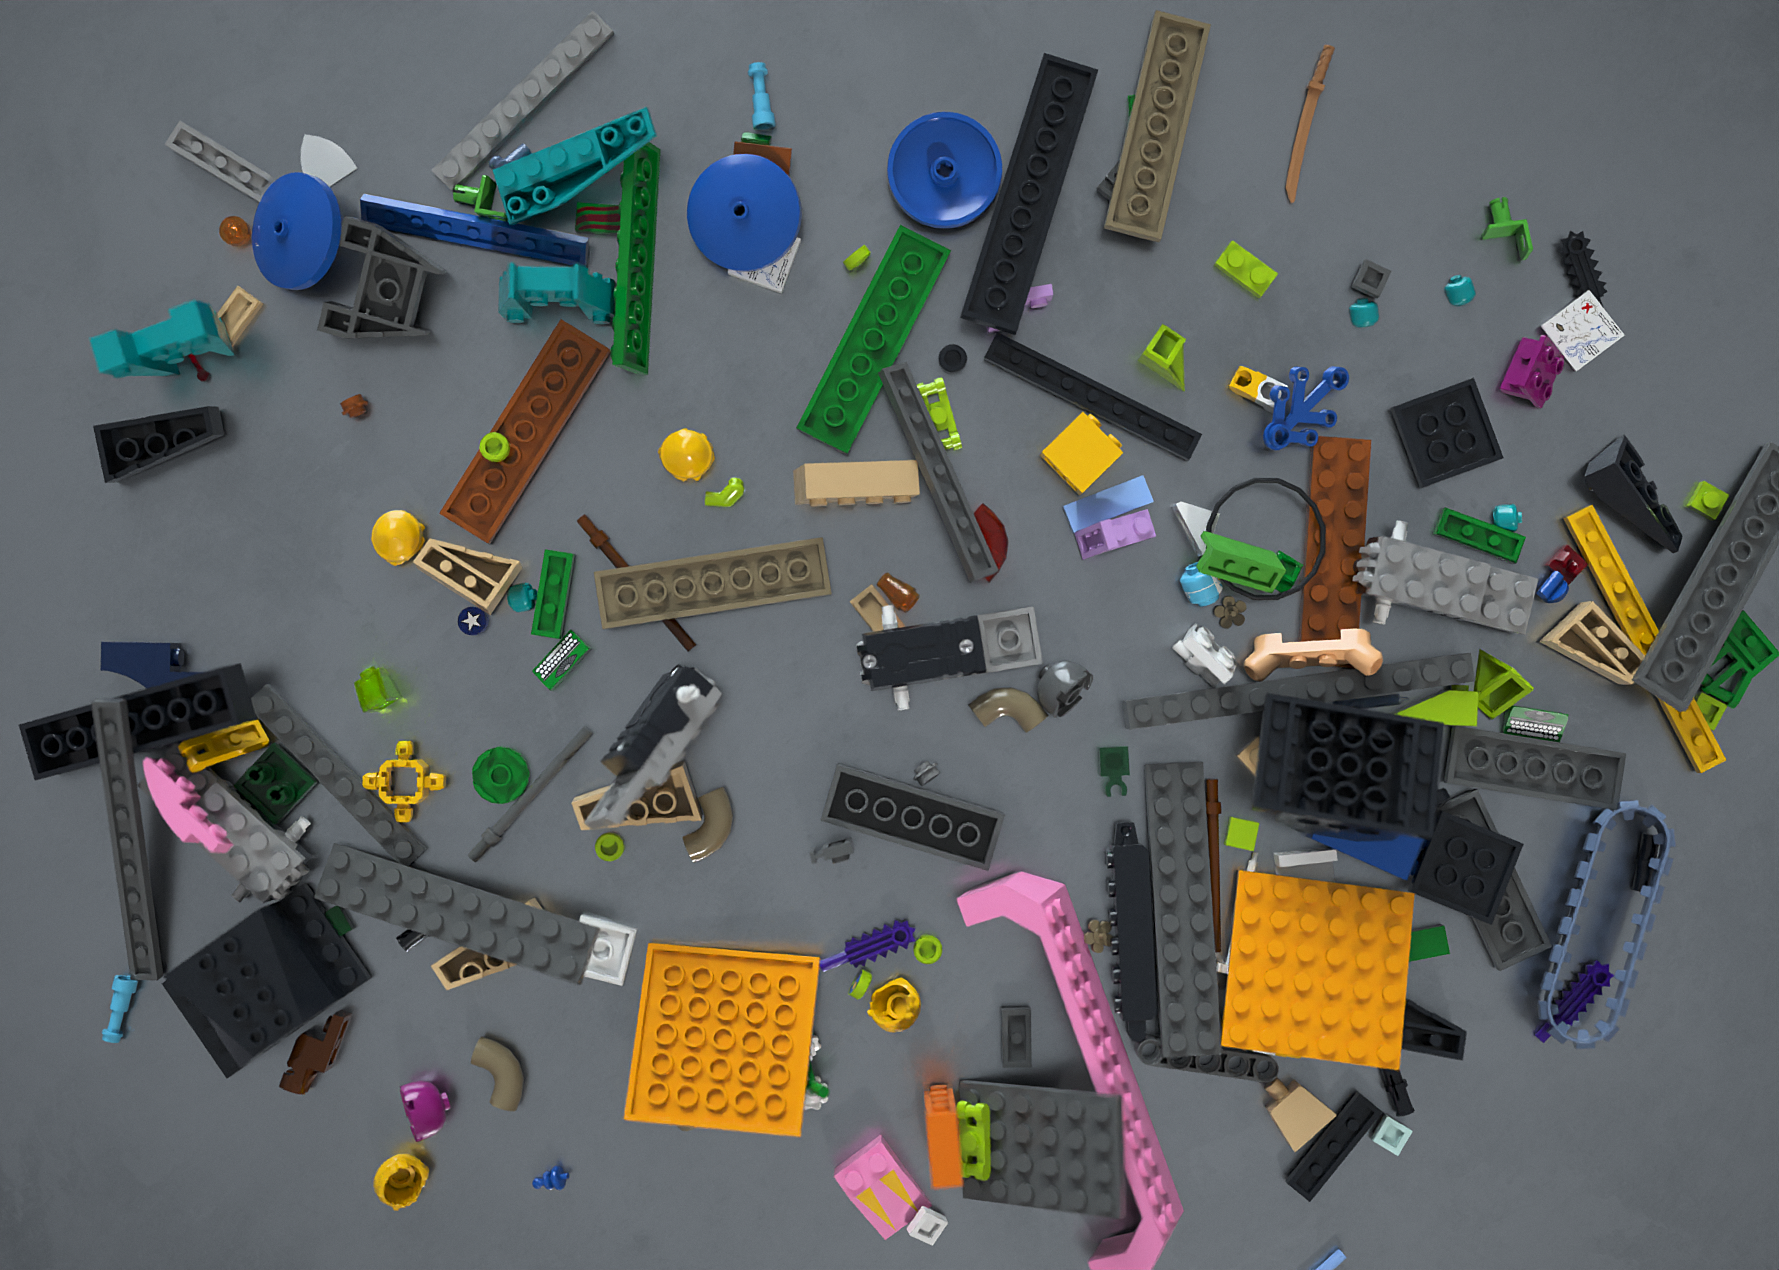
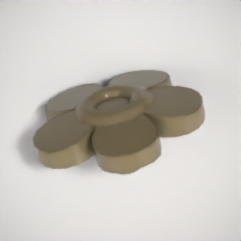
M1225 596L1222 599L1223 606L1217 605L1214 608V615L1221 618L1219 624L1225 629L1230 628L1232 622L1237 626H1241L1245 621V617L1239 613L1246 610L1245 602L1241 600L1235 602L1234 597Z
M1092 920L1088 924V929L1091 932L1084 934V942L1091 945L1093 952L1101 953L1104 946H1110V939L1113 936L1107 933L1111 931L1112 926H1110L1108 921L1100 923L1097 920Z

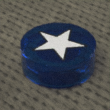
M467 607L458 616V626L467 635H479L488 626L487 614L478 607Z

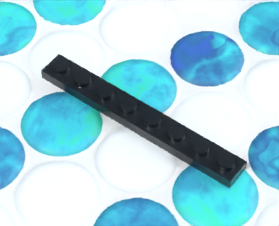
M999 332L996 333L984 357V360L1187 461L1190 460L1202 436L1201 433Z

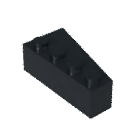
M215 406L93 426L105 483L120 482L224 435L219 407Z

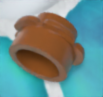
M361 394L344 400L340 403L343 409L342 415L349 414L350 418H355L365 413V406L368 405V401H364Z

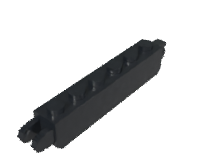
M1118 822L1115 826L1114 844H1110V851H1106L1107 869L1111 868L1112 880L1107 881L1108 897H1113L1114 909H1109L1110 926H1115V938L1110 939L1111 954L1116 955L1117 967H1112L1113 984H1118V996H1114L1113 1002L1114 1012L1119 1013L1122 1021H1126L1127 1035H1129L1132 1041L1139 1043L1147 1035L1145 1033L1146 1020H1152L1157 1015L1149 850L1138 843L1134 822Z

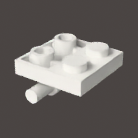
M1195 623L1187 631L1183 642L1179 640L1172 648L1186 661L1184 664L1197 676L1200 674L1213 688L1220 681L1225 684L1233 676L1236 667L1234 659L1236 657L1227 647L1223 646L1221 648L1213 640L1215 637L1205 626L1200 628Z

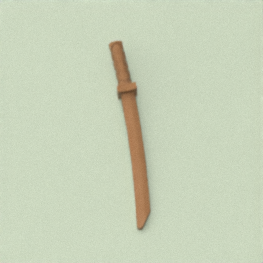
M1327 44L1323 47L1314 77L1306 87L1308 94L1295 138L1285 187L1290 203L1295 201L1311 122L1319 94L1324 91L1323 79H1325L1326 71L1335 47Z

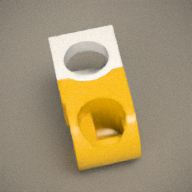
M1239 366L1228 387L1237 395L1264 407V410L1273 414L1275 402L1270 399L1272 387L1276 385L1288 386L1258 371ZM1280 390L1279 393H1278V398H1279V399H1280V397H1281V395H1282L1281 390Z

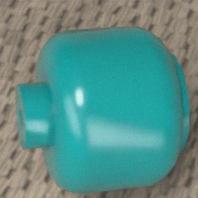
M1454 276L1450 278L1451 283L1447 284L1444 288L1447 298L1452 305L1460 306L1467 304L1476 296L1473 281L1469 277Z
M1368 297L1357 299V303L1352 304L1349 308L1351 322L1354 326L1368 327L1375 325L1379 320L1378 304L1375 301H1369Z
M1514 504L1497 505L1493 511L1494 525L1515 532L1518 530V523H1522V512H1517V507Z
M530 583L512 585L507 593L508 604L515 612L533 610L538 592L532 588Z

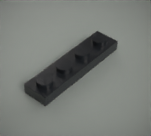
M1357 1091L1285 1182L1311 1202L1382 1114V1111Z

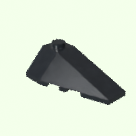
M1626 435L1620 436L1589 463L1584 475L1586 486L1589 490L1594 491L1600 500L1670 552L1676 553L1679 551L1683 536L1668 507L1664 504H1659L1656 493L1657 487L1654 481L1647 482L1641 470V467L1645 465L1641 456Z

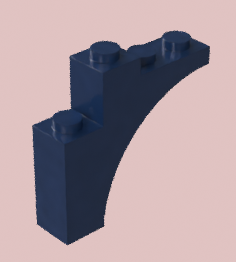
M101 642L100 671L114 672L129 677L145 688L203 673L180 672V666L184 663V651L181 649V643ZM204 749L197 751L198 754L203 753Z

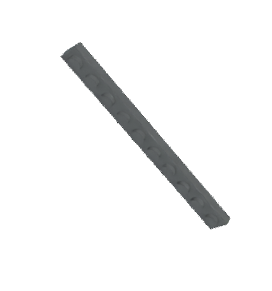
M98 698L92 701V709L131 980L158 981L163 977L126 699Z

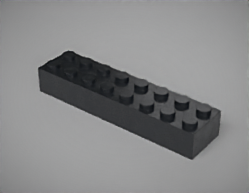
M241 663L111 698L126 699L133 754L257 720ZM92 704L19 724L35 781L100 763Z

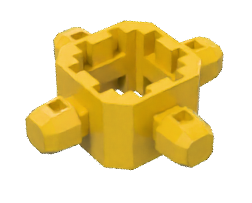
M398 741L395 755H398V759L386 760L379 767V772L363 775L362 785L366 789L379 790V797L386 804H397V808H394L397 822H410L413 817L411 804L423 802L429 796V789L431 791L445 788L446 776L439 773H430L429 776L430 767L423 759H412V755H415L413 742ZM394 767L416 768V772H418V792H415V796L393 795V790H391V771H394Z

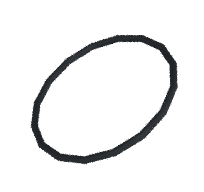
M1253 478L1233 486L1215 504L1206 525V532L1212 533V525L1220 506L1235 491L1255 483H1278L1296 491L1312 507L1320 527V552L1312 571L1296 587L1277 595H1254L1234 586L1230 581L1221 579L1232 591L1252 600H1279L1300 591L1316 575L1326 552V527L1317 505L1300 487L1279 478Z

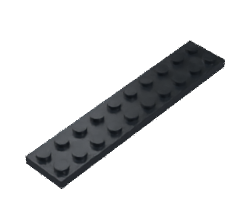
M1044 53L960 318L1016 335L1098 69Z

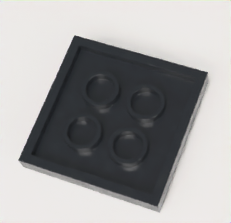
M1474 378L1390 408L1420 488L1504 458Z
M1439 810L1434 823L1433 838L1426 843L1408 891L1492 925L1524 844Z

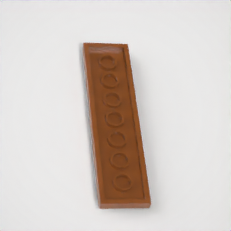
M560 319L490 433H500L508 439L510 443L509 455L503 461L492 462L484 458L479 449L439 514L484 542L491 544L606 360L610 349Z
M1318 436L1317 443L1311 446L1308 496L1317 505L1326 527V552L1316 575L1302 588L1298 642L1341 640L1342 629H1359L1361 595L1356 594L1357 583L1352 581L1353 576L1357 575L1354 572L1353 564L1357 559L1362 558V554L1359 553L1360 547H1365L1371 440ZM1307 504L1303 579L1312 571L1320 552V527L1309 504ZM1341 664V665L1332 666V667L1355 668V667H1353L1351 664Z

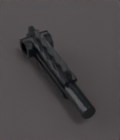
M1570 231L1567 238L1560 239L1563 244L1560 252L1568 254L1564 263L1572 265L1568 274L1576 276L1571 283L1579 286L1575 295L1581 296L1590 290L1603 307L1600 297H1603V294L1608 291L1604 288L1606 282L1598 280L1602 272L1594 270L1599 261L1591 259L1595 251L1587 248L1591 239L1585 238L1583 231L1578 234Z

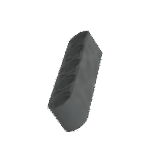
M1145 1035L1146 1038L1143 1041L1135 1042L1134 1051L1141 1062L1149 1066L1264 1083L1273 1081L1279 1073L1277 1062L1269 1054L1254 1052L1248 1049L1221 1046L1222 1055H1213L1212 1061L1209 1064L1202 1065L1199 1063L1200 1056H1183L1178 1061L1171 1060V1057H1162L1160 1036ZM1146 1044H1155L1156 1050L1153 1055H1142V1049ZM1232 1057H1241V1064L1238 1068L1230 1069L1228 1067V1062ZM1263 1060L1269 1061V1069L1264 1073H1258V1064Z

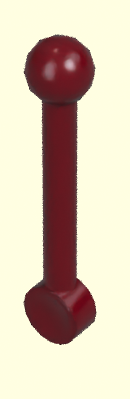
M189 354L188 357L198 372L197 378L202 382L208 381L210 379L209 372L202 369L195 355Z

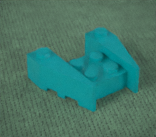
M509 263L507 271H504L502 276L499 277L498 313L503 318H507V322L522 323L524 318H532V306H548V302H559L560 306L575 307L578 305L588 319H593L595 324H609L610 320L615 316L616 302L614 300V289L617 287V283L611 278L602 279L603 275L598 272L593 273V276L589 275V268L580 264H574V267L517 266L515 263Z
M192 300L168 309L170 319L130 333L114 329L89 339L99 373L113 375V378H123L126 376H178L180 373L177 363L184 361V356L189 354L200 355L209 351L233 356L234 352L224 321L221 317L218 318L217 312L213 311L210 304L198 300Z

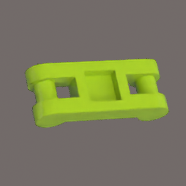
M943 378L934 379L933 383L926 385L923 382L916 384L937 432L948 430L949 437L941 439L945 450L951 448L953 450L961 449V440ZM937 393L939 401L929 404L927 396Z
M959 1101L956 1111L959 1118L962 1177L969 1178L970 1176H975L977 1180L987 1181L991 1172L989 1105L983 1103L971 1105L968 1101ZM972 1117L975 1118L977 1124L972 1123ZM973 1156H977V1164H973Z

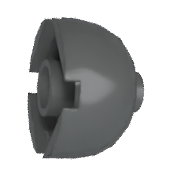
M1068 660L1057 662L1053 666L1048 664L1039 673L1040 681L1037 686V696L1040 704L1054 718L1057 715L1063 717L1080 702L1082 697L1078 695L1083 687L1088 691L1093 681V674L1080 664Z

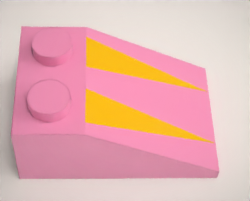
M882 1135L876 1137L834 1168V1178L853 1204L885 1240L911 1222L922 1206L927 1208L932 1206Z

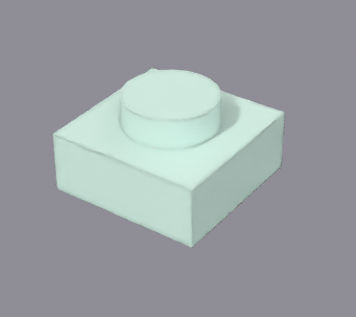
M1384 1114L1370 1139L1398 1156L1413 1131Z

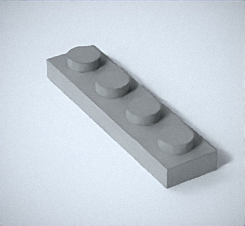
M180 120L165 143L171 150L258 202L261 201L262 196L270 185L277 180Z

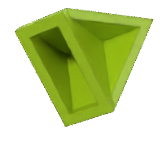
M1162 323L1138 361L1185 392L1183 344L1186 339Z
M1479 649L1474 691L1478 692V707L1493 720L1532 692L1534 687L1513 667Z

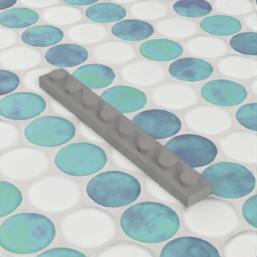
M592 11L431 171L452 192H456L457 190H454L457 184L463 185L614 35V31Z

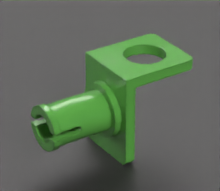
M482 175L479 188L463 186L461 184L455 186L454 190L460 191V193L453 192L455 202L476 205L474 212L481 217L508 222L506 213L491 210L497 183L489 176Z
M1502 197L1501 203L1500 198L1493 199L1489 202V206L1491 207L1494 224H1489L1481 235L1482 240L1515 235L1521 261L1526 260L1533 251L1527 219L1516 221L1511 219L1507 197Z

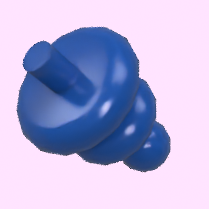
M554 1166L551 1172H544L542 1179H534L532 1185L535 1189H540L544 1186L548 1190L554 1187L557 1190H562L566 1185V1179L569 1178V1173H564L560 1166Z

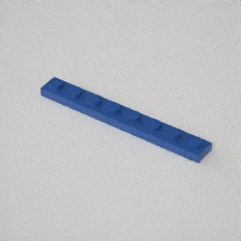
M363 194L360 199L361 220L380 225L388 230L573 266L574 264H580L586 267L588 262L589 237L522 224L509 225L507 221Z

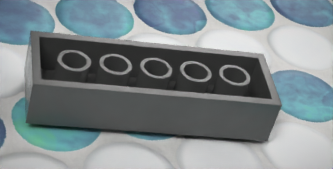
M837 764L820 821L989 871L1005 814Z

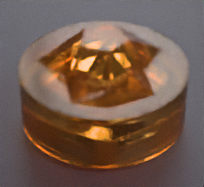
M230 216L225 218L220 224L219 233L226 243L238 247L248 242L251 236V229L242 218Z

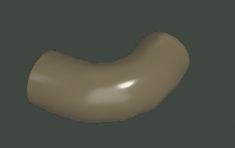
M1012 687L994 688L978 696L968 704L985 727L1001 716H1009L1019 723L1025 733L1049 716L1043 707L1028 693Z
M724 786L697 798L704 813V822L699 829L683 836L686 850L694 863L707 858L720 849L731 832L733 813Z
M481 1036L473 1051L471 1064L486 1069L494 1078L495 1085L489 1103L502 1110L517 1111L524 1082L520 1063L510 1049L494 1040Z

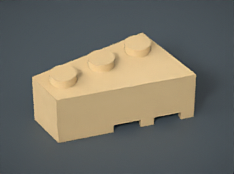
M430 538L413 561L418 570L489 615L492 614L522 570L521 563L518 560H509L490 553H482Z
M1593 601L1580 602L1539 641L1619 685L1634 683L1632 678L1645 657Z

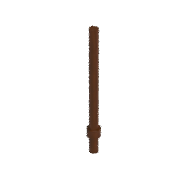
M585 514L576 521L591 538L589 540L596 549H600L616 568L629 567L626 561L609 543L610 538L603 530L599 531ZM675 619L662 621L687 652L696 646V643Z
M1206 779L1209 862L1215 953L1221 952L1219 814H1222L1221 802H1218V779Z

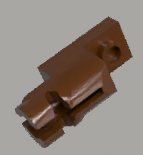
M340 1010L333 1014V1016L330 1015L323 1028V1032L326 1035L308 1029L297 1037L287 1061V1066L292 1069L283 1073L279 1084L281 1089L305 1095L306 1092L308 1093L309 1087L318 1071L325 1073L332 1068L352 1013Z

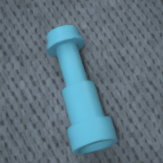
M763 62L750 64L748 76L753 77L755 92L752 96L754 108L752 124L755 130H768L776 126L774 113L771 112L769 94L766 93L764 76L768 74V70Z
M125 975L114 976L112 984L114 993L110 1005L112 1013L108 1029L102 1030L103 1041L119 1043L121 1037H123L124 1033L120 1031L124 1012L128 1011L132 993L136 992L139 980H131L130 976Z

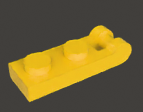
M257 719L188 739L178 746V750L183 757L187 758L186 764L190 772L197 773L205 769L206 766L268 747L269 738ZM202 749L206 751V753L200 755L197 752Z

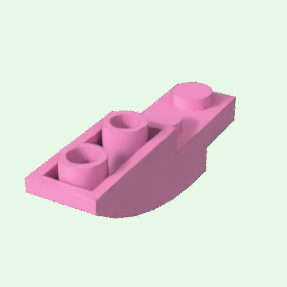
M146 757L143 761V767L149 790L156 806L171 829L183 842H201L211 852L227 853L233 846V843L226 837L228 833L221 826L212 824L206 818L207 813L201 807L195 805L201 798L193 790L195 785L187 778L174 772L175 766L165 758L155 759Z

